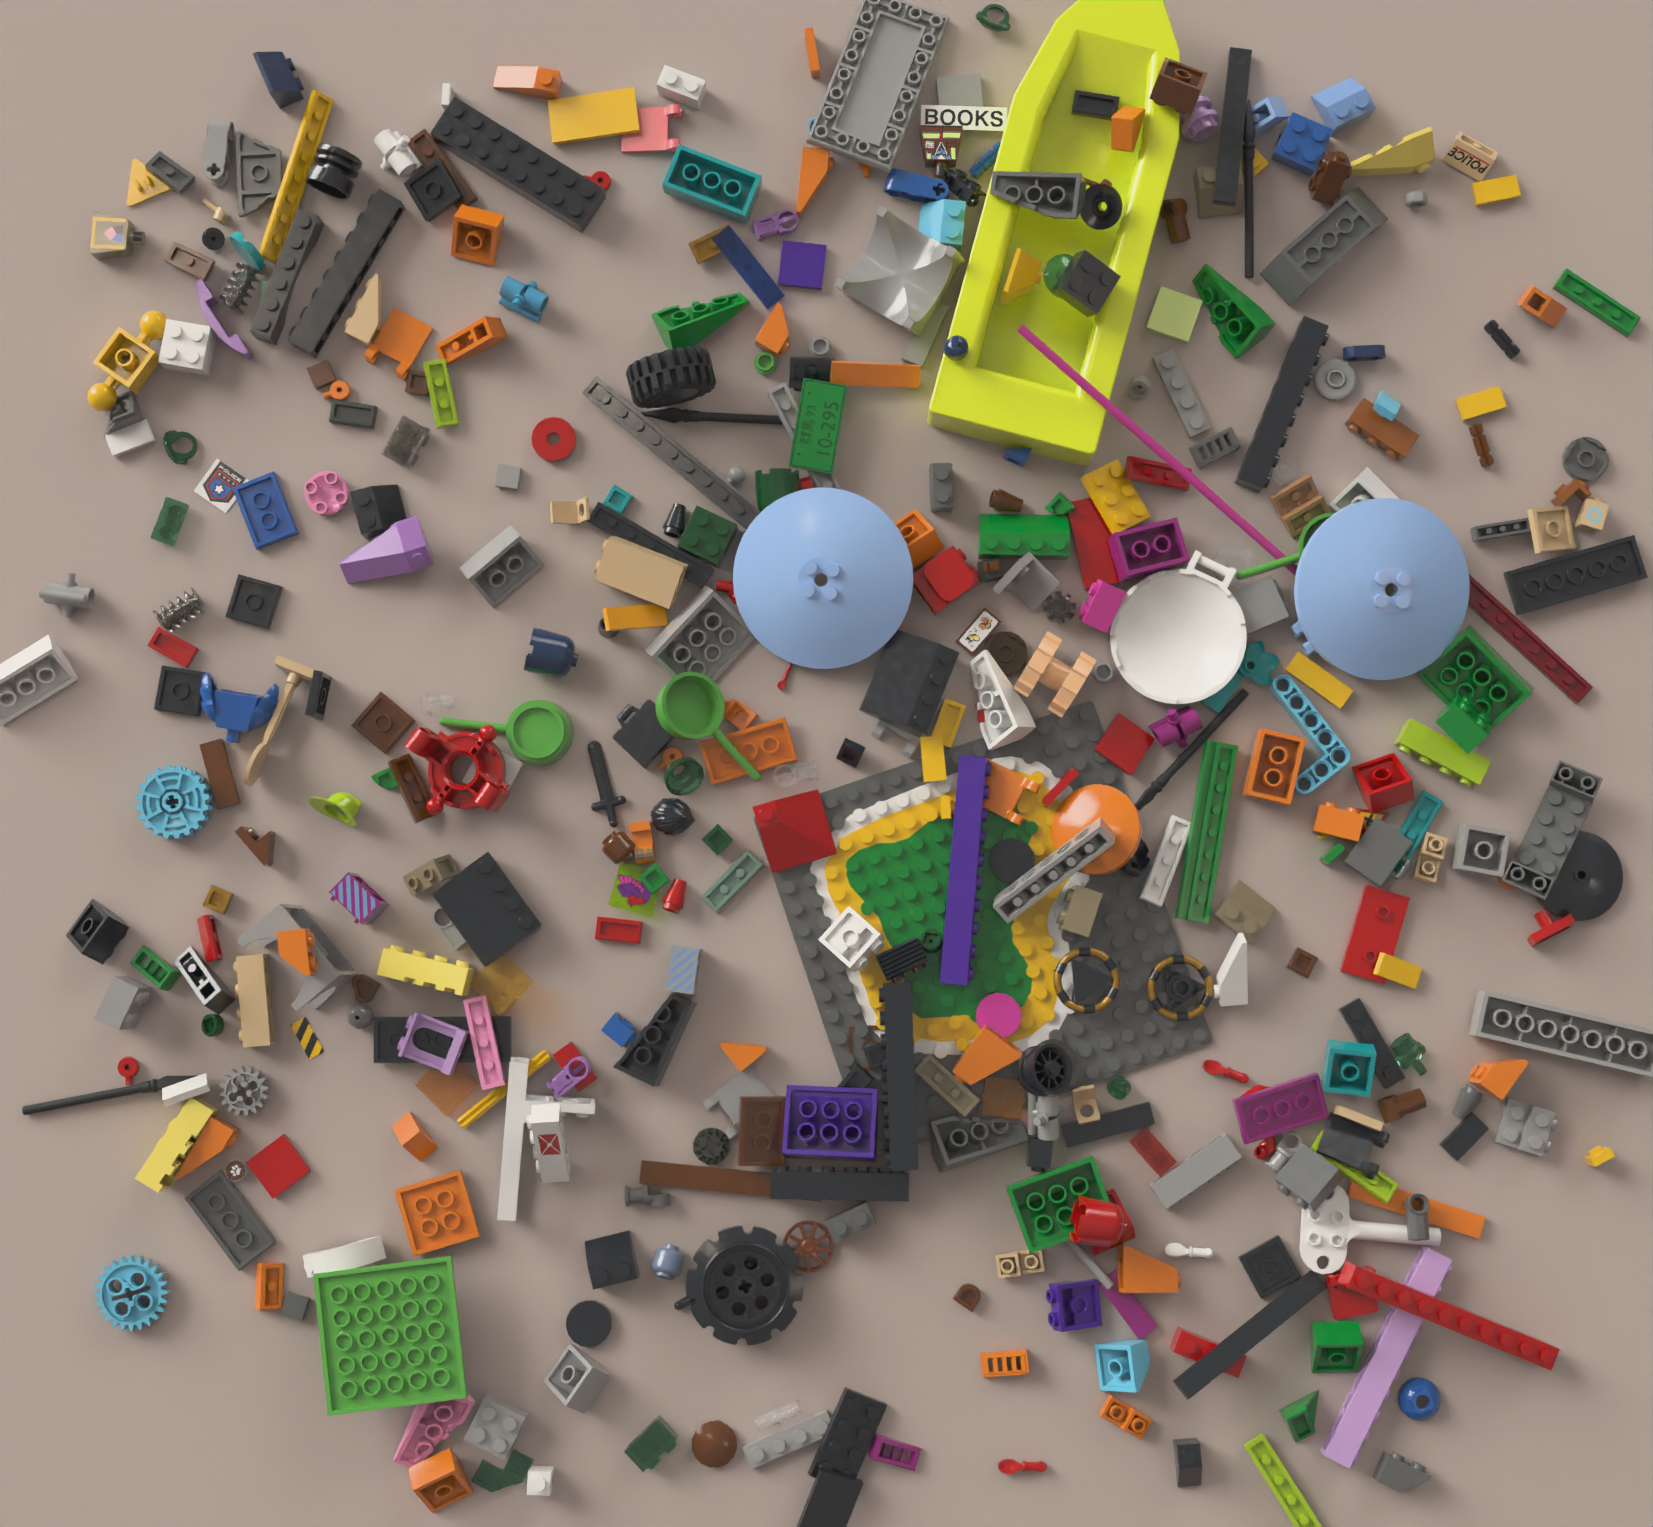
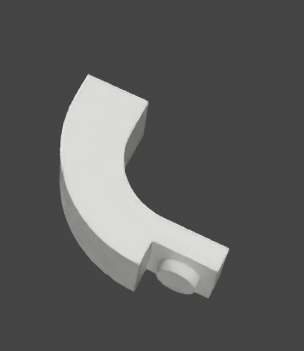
M381 1236L366 1238L344 1246L302 1255L308 1278L313 1277L315 1273L352 1269L386 1258Z

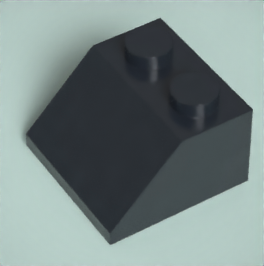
M398 484L369 486L350 492L359 529L365 539L376 537L378 534L381 535L395 522L407 519Z
M91 899L66 934V937L81 954L103 965L112 956L120 940L126 936L129 926L115 913L98 901Z
M630 1230L585 1241L587 1266L593 1290L638 1279L640 1272Z

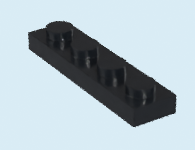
M1356 998L1339 1008V1012L1357 1043L1374 1045L1377 1053L1374 1072L1383 1088L1387 1089L1405 1079V1075L1360 998Z

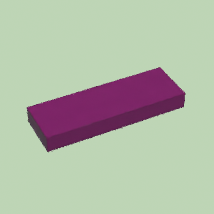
M1115 1269L1107 1275L1114 1285L1107 1290L1099 1281V1286L1136 1337L1141 1340L1158 1326L1133 1293L1118 1292V1272Z

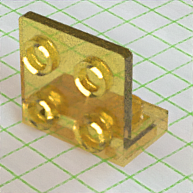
M503 955L484 968L470 984V987L481 996L487 995L488 1002L494 1007L493 1010L501 1016L510 1009L534 980Z

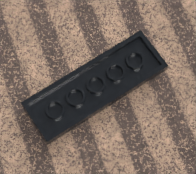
M1634 535L1503 573L1516 616L1648 578Z
M466 1016L433 1017L469 1031ZM491 1016L501 1062H510L512 1016ZM374 1017V1063H420L404 1056H398L400 1050L397 1049L401 1037L406 1036L408 1029L405 1027L409 1017ZM424 1027L416 1030L413 1035V1043L418 1049L446 1059L454 1039ZM470 1032L458 1062H476Z

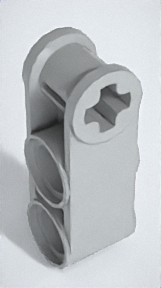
M209 120L207 126L204 173L209 178L211 184L216 187L226 185L229 180L232 142L234 140V124L230 121Z

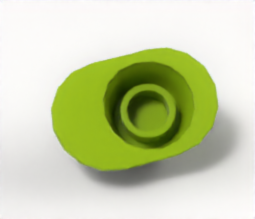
M337 792L327 799L320 797L309 798L310 805L321 814L339 820L348 826H357L355 817L361 807V801L345 792Z

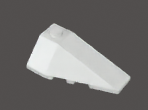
M983 650L970 663L974 688L978 690L980 701L977 702V710L986 709L984 710L985 722L980 723V730L988 749L994 750L1024 738L1036 726L1028 707L1016 690L1013 689L1014 687L988 650Z

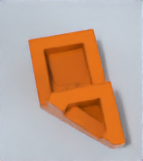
M732 699L724 702V718L739 730L750 727L759 717L741 701Z

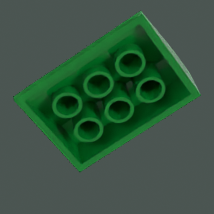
M1470 624L1455 637L1439 658L1417 674L1446 705L1459 693L1463 697L1468 696L1475 703L1474 707L1480 713L1484 712L1490 717L1491 730L1525 701L1534 689Z
M1091 1155L1005 1186L1030 1254L1070 1240L1069 1233H1074V1224L1070 1223L1075 1201L1080 1202L1078 1200L1079 1195L1109 1202L1095 1160Z

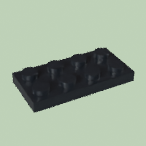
M845 1387L808 1474L816 1478L818 1470L821 1468L856 1478L887 1404Z

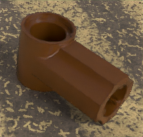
M1182 198L1163 200L1159 213L1166 220L1171 244L1191 239L1185 217L1188 206Z
M1420 1088L1397 1096L1390 1095L1377 1100L1384 1123L1399 1120L1408 1113L1427 1107L1424 1094Z

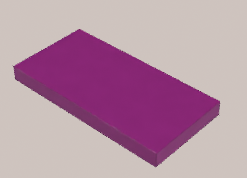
M1312 1073L1232 1099L1244 1144L1262 1140L1329 1117L1318 1073Z

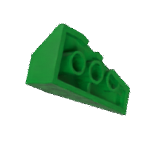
M1204 264L1192 280L1200 299L1203 301L1202 303L1207 306L1212 316L1210 317L1212 324L1216 325L1220 333L1218 337L1221 343L1235 359H1238L1261 342L1276 324L1260 306L1208 264Z
M741 293L715 297L711 303H699V301L692 302L691 307L680 309L679 305L651 315L664 345L672 350L680 347L696 346L749 306L750 303Z

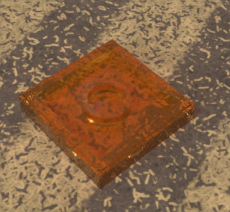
M457 1062L452 1075L441 1073V1070L431 1067L415 1086L446 1116H449L480 1083Z

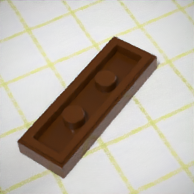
M220 738L200 744L217 809L220 810L240 804L223 739Z
M410 753L390 760L388 765L415 824L436 816L430 814L426 809V804L430 797Z

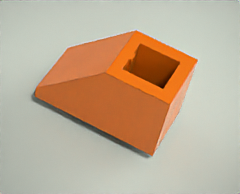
M1532 285L1527 287L1516 303L1553 328L1567 310L1566 307Z
M303 928L277 932L279 956L303 975H315V970L318 969V962L316 956H313L312 947L315 946V937L313 933H310V929Z

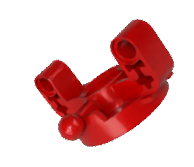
M484 725L480 729L479 734L459 732L447 736L442 731L436 734L432 730L417 726L404 745L414 754L424 757L429 761L428 777L432 787L430 791L435 796L429 799L426 804V809L430 814H440L444 809V804L459 809L482 807L487 811L498 812L511 793L507 790L509 784L505 782L506 765L502 752L493 742L497 737V730L494 726ZM469 756L475 762L476 774L470 783L461 785L453 778L452 766L459 757Z

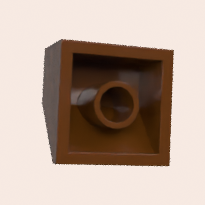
M1165 57L1149 99L1153 100L1157 105L1172 107L1178 113L1192 115L1208 73Z

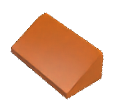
M283 1262L256 1263L255 1309L260 1311L282 1309Z

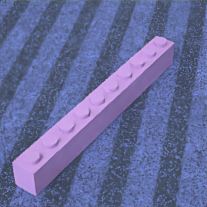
M1421 1245L1403 1284L1438 1297L1442 1289L1440 1284L1443 1278L1447 1277L1451 1272L1452 1260ZM1391 1306L1320 1449L1324 1456L1347 1468H1350L1351 1464L1354 1465L1357 1462L1360 1454L1358 1450L1361 1444L1368 1440L1370 1435L1369 1428L1372 1422L1375 1423L1380 1415L1379 1408L1382 1402H1385L1390 1395L1391 1390L1389 1388L1392 1381H1396L1400 1375L1401 1369L1399 1367L1402 1361L1406 1360L1410 1355V1345L1413 1339H1417L1421 1332L1420 1325L1423 1318Z

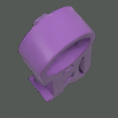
M786 209L753 220V229L757 241L761 242V238L777 233L781 236L795 232L798 228V216L793 210ZM796 220L795 225L791 228L786 229L780 226L784 222Z
M583 1056L571 1059L552 1081L551 1079L547 1081V1087L555 1091L553 1094L557 1098L562 1097L590 1074L591 1063ZM579 1060L583 1062L572 1071V1063ZM586 1066L585 1074L577 1076L576 1074Z

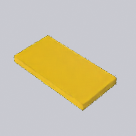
M634 87L547 100L553 145L640 132Z

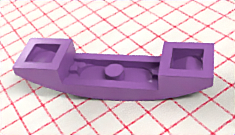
M202 279L198 280L199 302L204 316L214 332L239 355L249 360L254 358L237 334L232 337L228 335L212 310V307L218 304V301L207 284Z

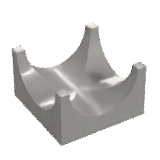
M880 205L876 211L877 219L873 234L863 254L845 276L837 278L834 285L847 296L919 337L965 259L957 249L950 245H943L926 236Z
M279 904L237 939L242 947L258 941L265 948L269 944L278 941L277 932L303 928L310 929V933H313L315 937V946L312 947L313 956L317 958L318 969L315 970V975L313 976L304 975L302 989L290 1005L296 1012H299L308 1003L314 1010H317L358 973L302 906Z

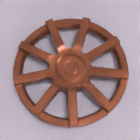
M812 1220L801 1221L794 1224L785 1234L783 1243L787 1242L788 1238L799 1244L797 1247H792L793 1251H800L797 1257L800 1261L803 1256H806L807 1268L797 1266L796 1270L806 1273L816 1272L824 1268L831 1260L834 1252V1242L828 1229L821 1223ZM803 1225H814L810 1236L806 1235ZM797 1227L800 1228L803 1236L802 1239L791 1234ZM820 1227L826 1234L818 1239H814L816 1229ZM829 1238L830 1248L818 1246L819 1242ZM818 1250L829 1252L825 1261L817 1254ZM811 1256L817 1259L820 1263L819 1266L811 1268Z

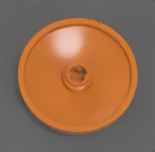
M1087 785L1073 791L1061 802L1052 821L1051 835L1055 850L1059 849L1100 817L1115 833V844L1078 871L1086 875H1106L1120 869L1133 857L1141 840L1142 823L1138 809L1127 795L1108 785Z

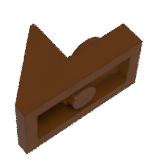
M241 826L235 831L264 866L269 867L273 864L275 832L269 831L258 840L260 836L252 827Z

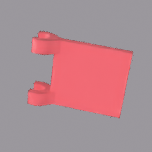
M672 104L666 107L638 108L640 132L622 135L621 152L666 151L675 153L678 144H682L679 139L668 140L669 118L682 119L680 104Z

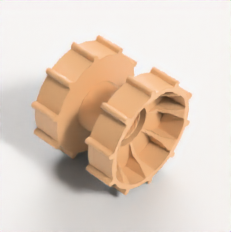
M1047 631L1013 689L1028 697L1037 681L1056 692L1047 709L1062 718L1095 665L1096 659L1081 652L1073 666H1068L1053 657L1062 639Z

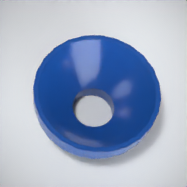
M1416 1377L1407 1380L1402 1384L1398 1392L1399 1407L1411 1419L1417 1421L1428 1420L1439 1410L1441 1404L1440 1393L1437 1387L1425 1378ZM1420 1395L1428 1397L1429 1403L1425 1408H1418L1416 1405V1399Z

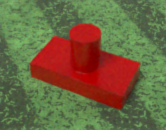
M1543 909L1534 915L1541 929L1531 934L1527 941L1531 947H1534L1571 928L1576 921L1569 914L1554 922L1547 910Z

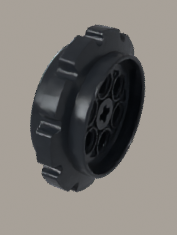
M742 1225L722 1229L718 1232L719 1239L716 1242L707 1239L701 1244L693 1256V1261L696 1262L697 1267L687 1271L686 1295L695 1298V1302L690 1305V1310L702 1328L707 1326L714 1328L713 1337L720 1341L736 1345L740 1338H744L747 1345L766 1342L772 1339L771 1331L773 1329H778L781 1332L784 1331L797 1314L793 1303L802 1300L804 1291L803 1275L794 1272V1269L799 1266V1260L787 1242L777 1244L775 1242L777 1238L776 1233L766 1228L753 1226L750 1232H745ZM747 1257L756 1258V1266L753 1268L746 1267L744 1265L745 1259ZM732 1263L735 1266L734 1272L732 1274L723 1273L722 1267L724 1264ZM763 1274H772L774 1277L773 1281L770 1284H763L761 1282ZM742 1280H746L747 1283H751L748 1285V1290H744L743 1287H738L742 1285ZM719 1286H726L729 1289V1293L725 1297H720L716 1294V1289ZM758 1296H765L768 1299L764 1307H758L754 1303ZM735 1303H743L745 1310L742 1313H735L732 1309Z

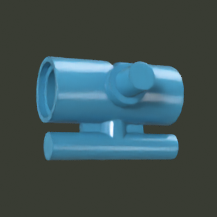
M507 276L500 288L499 295L501 298L499 304L539 323L549 296L536 290L538 285L535 281L524 284Z

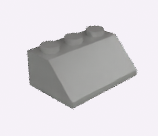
M509 525L459 567V569L494 608L543 567L544 564L516 530Z

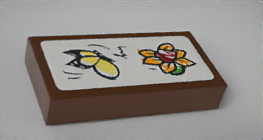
M984 607L955 642L973 656L1002 621Z

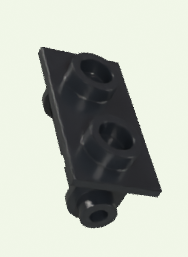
M960 169L955 171L945 170L949 176L944 182L947 183L949 190L953 194L959 196V199L962 201H966L967 206L975 207L979 203V196L986 197L987 194L981 190L982 186L973 180H969L967 178L968 175Z

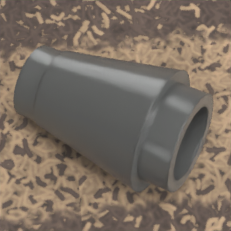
M1467 1084L1465 1088L1461 1089L1452 1113L1465 1120L1482 1101L1480 1098L1483 1093Z

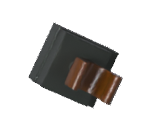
M1000 558L977 562L980 583L998 581L1003 577Z

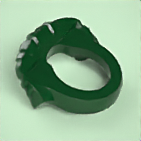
M990 4L982 12L976 14V19L989 30L1002 32L1011 28L1009 13L1001 5ZM999 9L1003 12L1004 19L998 22V24L988 21L987 12L989 10Z
M169 430L164 434L163 444L165 445L168 457L176 464L186 465L188 459L192 458L197 452L198 446L194 436L188 432H177L176 430ZM179 437H187L192 441L193 447L188 453H180L173 450L172 444Z

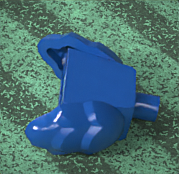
M208 672L203 674L201 681V705L207 717L216 722V727L227 729V742L240 743L241 731L249 732L253 729H258L272 718L273 711L278 704L279 687L276 684L272 685L264 696L225 689L218 690L212 675Z

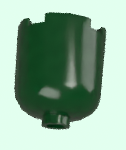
M771 468L769 473L762 474V470L755 471L757 506L760 512L776 500L799 491V470L791 473L790 468Z

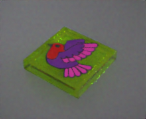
M621 862L608 905L652 917L660 890L652 895L640 880L639 876L647 868Z

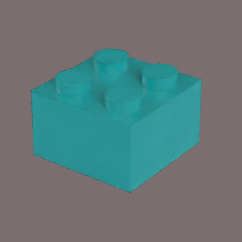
M1327 1039L1321 1080L1324 1092L1370 1097L1377 1055L1374 1045Z

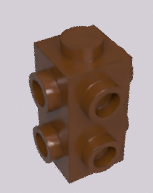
M1327 150L1325 157H1322L1318 163V171L1315 177H1312L1309 181L1308 190L1312 200L1333 205L1335 199H1338L1342 193V185L1345 179H1348L1351 175L1352 166L1345 153Z

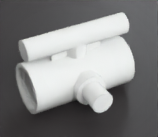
M386 129L374 138V143L384 155L383 163L380 165L382 170L388 171L390 167H393L399 177L403 178L414 170L419 171L423 168L422 163L408 146L410 142L408 136H401L398 131L392 132L390 129Z

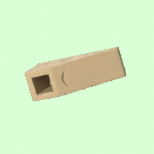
M376 273L373 278L367 281L365 286L366 292L362 298L360 297L357 300L355 312L352 317L347 319L344 326V332L349 338L367 347L373 344L382 329V280Z

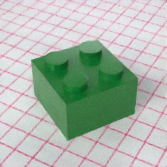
M1459 693L1440 711L1435 723L1469 754L1488 737L1492 724L1490 723V717L1484 712L1480 713L1474 707L1475 703L1468 696L1463 697Z

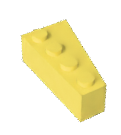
M391 945L390 948H383L377 975L405 982L410 981L420 986H431L440 991L455 992L454 994L460 996L469 995L475 968H471L470 963L457 960L456 964L447 962V957L435 955L434 959L425 957L426 952L413 950L411 954L403 952L404 947Z

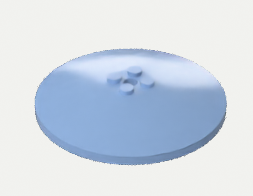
M821 487L800 490L788 494L766 507L753 520L744 533L737 549L733 567V587L736 603L746 626L753 636L776 656L790 663L815 669L848 666L878 651L891 639L902 624L913 592L914 575L910 551L895 522L886 512L870 500L856 493L836 488ZM823 573L827 576L828 581L825 586L816 584L815 577L817 574Z
M1375 498L1363 500L1334 513L1321 524L1309 539L1302 552L1295 576L1294 599L1296 612L1301 628L1309 643L1333 667L1363 679H1398L1412 675L1433 663L1455 639L1465 618L1468 606L1469 573L1464 553L1456 537L1449 527L1431 511L1402 499ZM1389 583L1394 586V593L1391 596L1385 593V587Z

